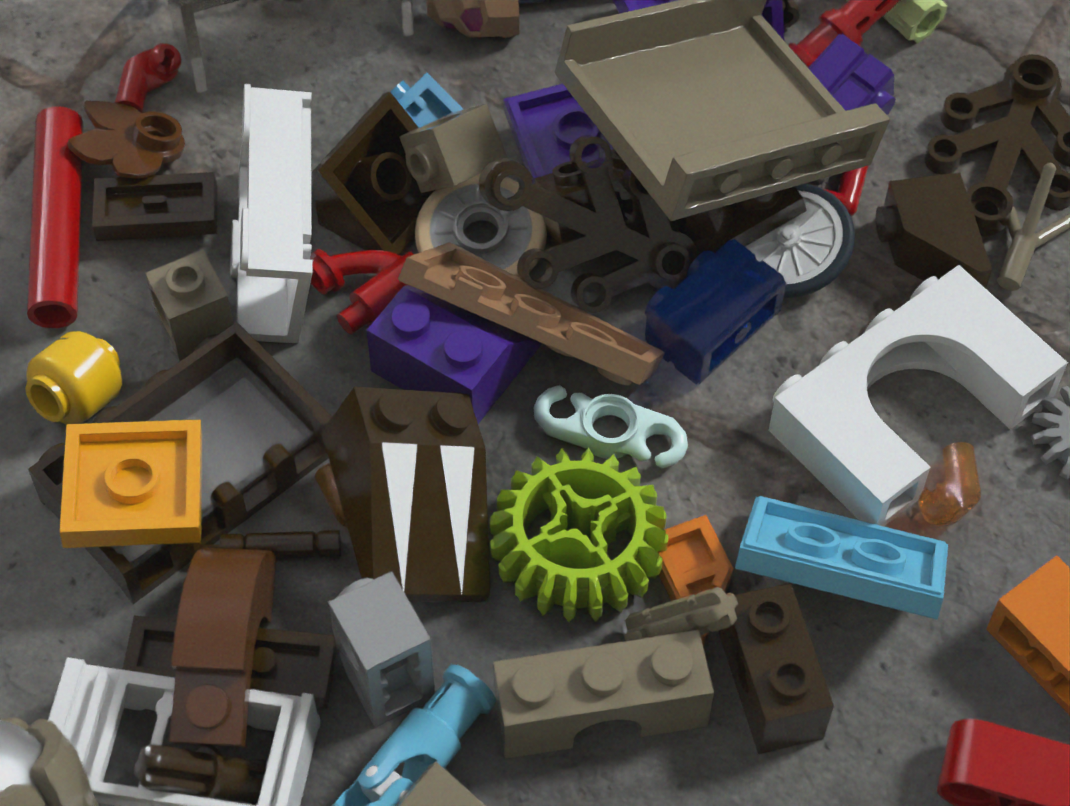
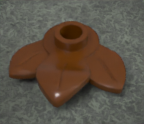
M85 101L84 110L95 129L70 138L67 144L68 148L77 157L87 163L99 166L112 164L114 172L120 177L145 178L157 173L161 164L179 159L183 154L185 140L180 123L165 113L155 111L141 113L136 108L121 103Z

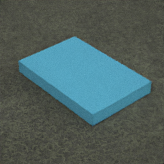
M759 496L755 498L739 548L735 569L938 620L944 598L948 544L945 541Z

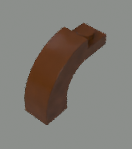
M200 548L193 556L182 590L174 635L171 666L176 669L169 742L180 745L245 748L256 636L260 623H271L277 558L272 551Z

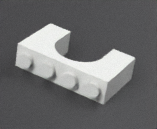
M958 265L940 279L935 276L926 279L914 291L910 300L897 310L893 311L891 308L880 312L870 322L865 333L850 344L846 341L837 343L824 355L819 366L804 377L796 374L787 379L773 396L772 401L774 405L769 431L858 520L885 526L921 498L930 466L877 415L871 405L867 392L873 383L887 374L904 369H925L939 372L964 386L1011 430L1042 406L1040 403L1046 396H1055L1068 362Z

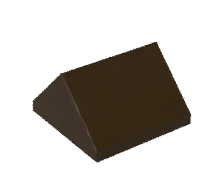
M391 92L384 93L316 166L311 174L319 225L363 250L389 251L399 255L415 237V227L419 212L427 198L435 190L421 193L416 179L408 170L406 153L399 137L419 127Z

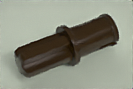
M150 744L140 750L139 759L134 764V776L140 779V783L144 788L185 793L190 796L208 799L219 798L247 802L257 806L264 779L255 777L257 774L265 775L268 761L225 756L216 747L208 745L202 746L197 751Z

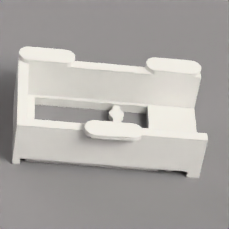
M244 84L242 146L239 160L238 220H232L230 278H237V322L256 341L298 344L313 273L312 260H310L312 249L310 244L312 235L311 92L253 88L251 84Z
M67 657L48 720L52 721L77 750L98 806H253L151 790L150 788H144L141 783H139V787H131L103 782L124 708L156 710L158 718L150 744L163 746L169 720L172 718L175 678L87 665L84 660ZM250 689L247 724L257 729L275 731L257 806H300L317 731L321 723L313 694L303 693L302 697Z

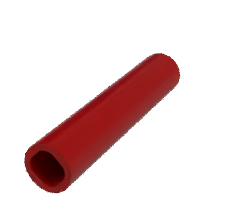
M61 106L43 109L37 114L35 121L27 316L31 322L45 328L69 326L76 321L78 316L82 159L77 157L68 148L67 144L70 138L83 134V119L78 112Z

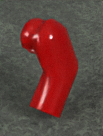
M159 43L153 49L146 50L130 58L124 65L115 103L132 106L142 113L147 93L169 83L176 77L182 63L179 50L171 44Z

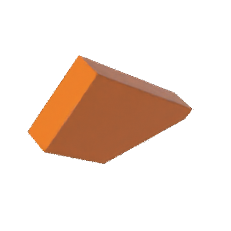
M707 515L664 529L666 530L665 534L668 535V545L666 551H658L662 558V568L659 577L671 601L693 594L696 596L700 592L716 587L722 588L726 593L734 568ZM709 632L700 635L703 646L706 642Z

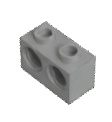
M389 572L375 580L365 578L355 581L344 588L337 598L328 602L339 663L374 727L430 700L435 694L431 639L393 572Z

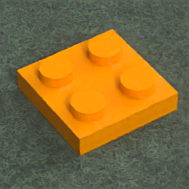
M201 420L66 424L60 537L63 548L201 543Z

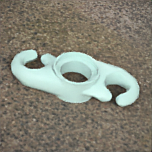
M559 385L548 388L539 395L533 407L534 418L547 435L586 449L589 447L593 455L603 459H608L613 454H615L616 459L628 454L638 461H648L651 457V452L646 446V439L652 435H666L671 439V448L667 452L655 456L654 459L656 466L663 469L675 465L684 457L688 448L687 434L674 418L635 405L621 395L604 394L591 399L583 393H573L570 400L575 407V414L568 418H554L549 410L554 402L563 400L567 396L565 388ZM613 415L623 419L628 425V430L619 437L606 438L599 435L592 425L602 416Z

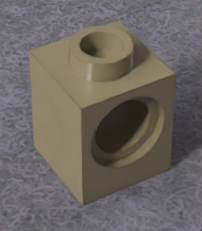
M487 104L452 112L399 137L406 153L408 170L416 179L421 193L456 186L480 174L490 162L502 158L508 159Z
M204 250L145 273L155 314L179 361L192 354L205 338L213 334H220L234 324L228 295Z

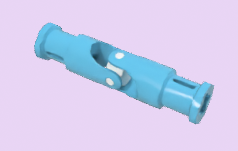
M451 664L445 670L442 677L444 683L422 709L414 708L364 767L355 782L341 794L332 806H396L430 764L436 761L444 769L461 749L459 739L480 713L488 714L495 706L497 699L493 692L469 670L459 665ZM404 761V768L401 777L394 770L400 763Z

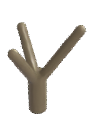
M1047 163L1043 168L1023 227H1021L1013 205L1007 223L1012 242L997 278L998 285L1010 291L1019 290L1035 248L1070 228L1069 213L1035 233L1056 171V166L1053 163Z

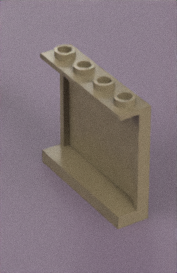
M678 0L567 25L555 69L556 76L670 221L871 165L890 118L876 103L845 111L763 18L762 12L766 0Z

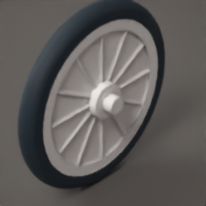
M809 184L795 186L804 199L807 211L728 256L735 273L747 286L771 297L795 298L809 295L824 288L841 274L853 252L855 230L848 210L830 192Z

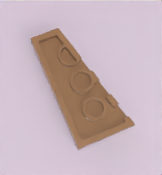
M451 242L407 257L398 277V280L537 340L557 353L576 357L598 367L597 370L601 375L622 385H631L632 382L640 385L655 374L665 353L542 289L531 287L522 281L521 278Z

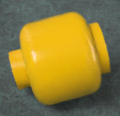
M70 331L33 357L28 363L25 390L30 404L37 413L51 422L82 424L119 395L122 386V376L118 354L107 341L85 332Z

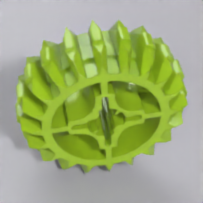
M588 447L582 454L581 460L570 461L569 456L561 448L556 455V464L550 466L536 456L535 461L531 465V475L516 470L511 478V490H500V494L497 497V511L493 512V515L490 517V533L493 534V539L490 541L491 556L494 558V561L500 562L499 576L503 583L516 582L515 595L519 598L520 602L538 595L537 609L541 612L542 616L557 604L563 606V616L568 622L575 617L576 608H587L589 615L597 621L602 616L603 603L606 602L622 613L623 609L627 607L628 594L642 598L648 590V578H657L661 572L662 558L658 551L667 550L668 535L665 534L666 530H663L666 527V512L663 506L656 505L657 492L654 489V485L640 486L641 475L638 472L637 466L622 473L618 472L619 461L616 459L615 454L611 455L603 464L596 463ZM549 509L551 521L541 527L539 535L528 540L526 531L532 521L544 510ZM628 529L632 540L626 549L611 561L607 556L608 544L616 541V533Z

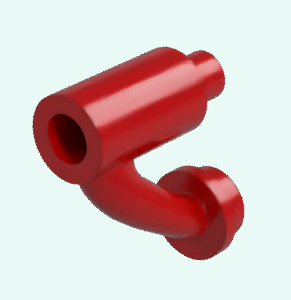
M316 249L310 256L313 270L311 284L317 291L326 294L330 290L338 291L344 287L345 281L343 276L377 274L350 293L352 304L337 314V320L341 327L348 334L352 335L364 325L370 326L402 287L408 285L399 281L398 277L406 258L414 255V253L407 252L400 256L389 251L365 250L329 256L323 250Z

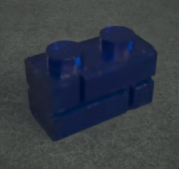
M735 239L729 240L716 253L705 250L693 261L683 282L675 289L669 286L661 288L649 301L645 309V315L647 316L645 341L664 351L665 353L662 358L668 363L671 361L675 369L695 385L701 384L781 311L786 287L784 276L763 260L759 262L754 253Z

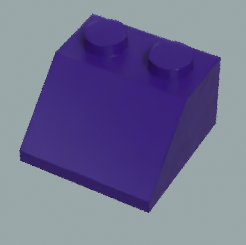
M410 285L402 287L366 330L371 372L403 390L469 394L478 424L542 344L537 340Z

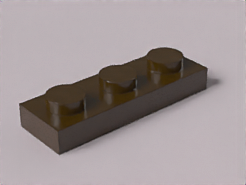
M134 615L122 670L175 678L176 669L171 666L177 620ZM258 628L253 654L250 689L302 697L303 693L313 694L316 708L328 709L337 655L334 635Z

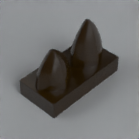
M794 186L677 219L678 231L687 235L694 242L698 251V265L704 271L806 212L807 209L803 197Z

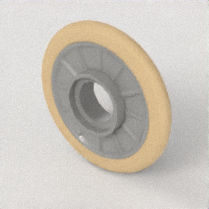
M481 173L456 186L437 189L427 198L419 212L415 227V240L419 253L451 242L519 277L517 263L521 255L530 249L544 250L547 228L542 215L523 206L514 211H502L488 204L483 199L479 190ZM505 177L500 184V192L505 198L515 195L519 188V183L508 177ZM485 220L494 224L498 229V233L493 240L479 244L467 239L464 234L465 229L475 221ZM540 258L531 262L529 272L535 267Z

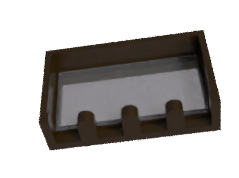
M235 322L220 334L208 336L196 347L192 354L169 370H162L154 374L141 390L118 406L106 408L92 422L201 420V543L84 548L120 586L134 605L190 563L197 550L202 548V545H213L218 542L221 534L230 533L326 461L328 455L321 431L332 416L238 322ZM59 443L49 448L40 457L39 461L28 469L40 501L43 505L46 504L59 520L61 517L65 443Z

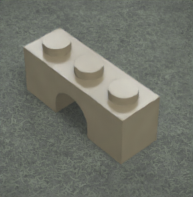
M699 630L493 662L494 695L497 699L495 704L505 759L573 748V740L578 732L591 725L611 720L637 722L640 737L708 727L714 691Z

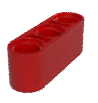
M977 719L955 721L950 727L937 785V793L942 799L955 806H1070V745Z

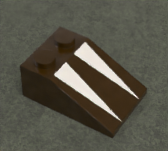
M353 387L321 433L361 578L375 580L389 572H393L409 602H484L490 596L486 448L469 394Z

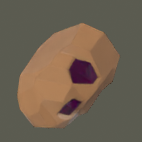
M426 0L427 15L438 25L457 29L468 37L500 36L507 38L520 35L518 0Z

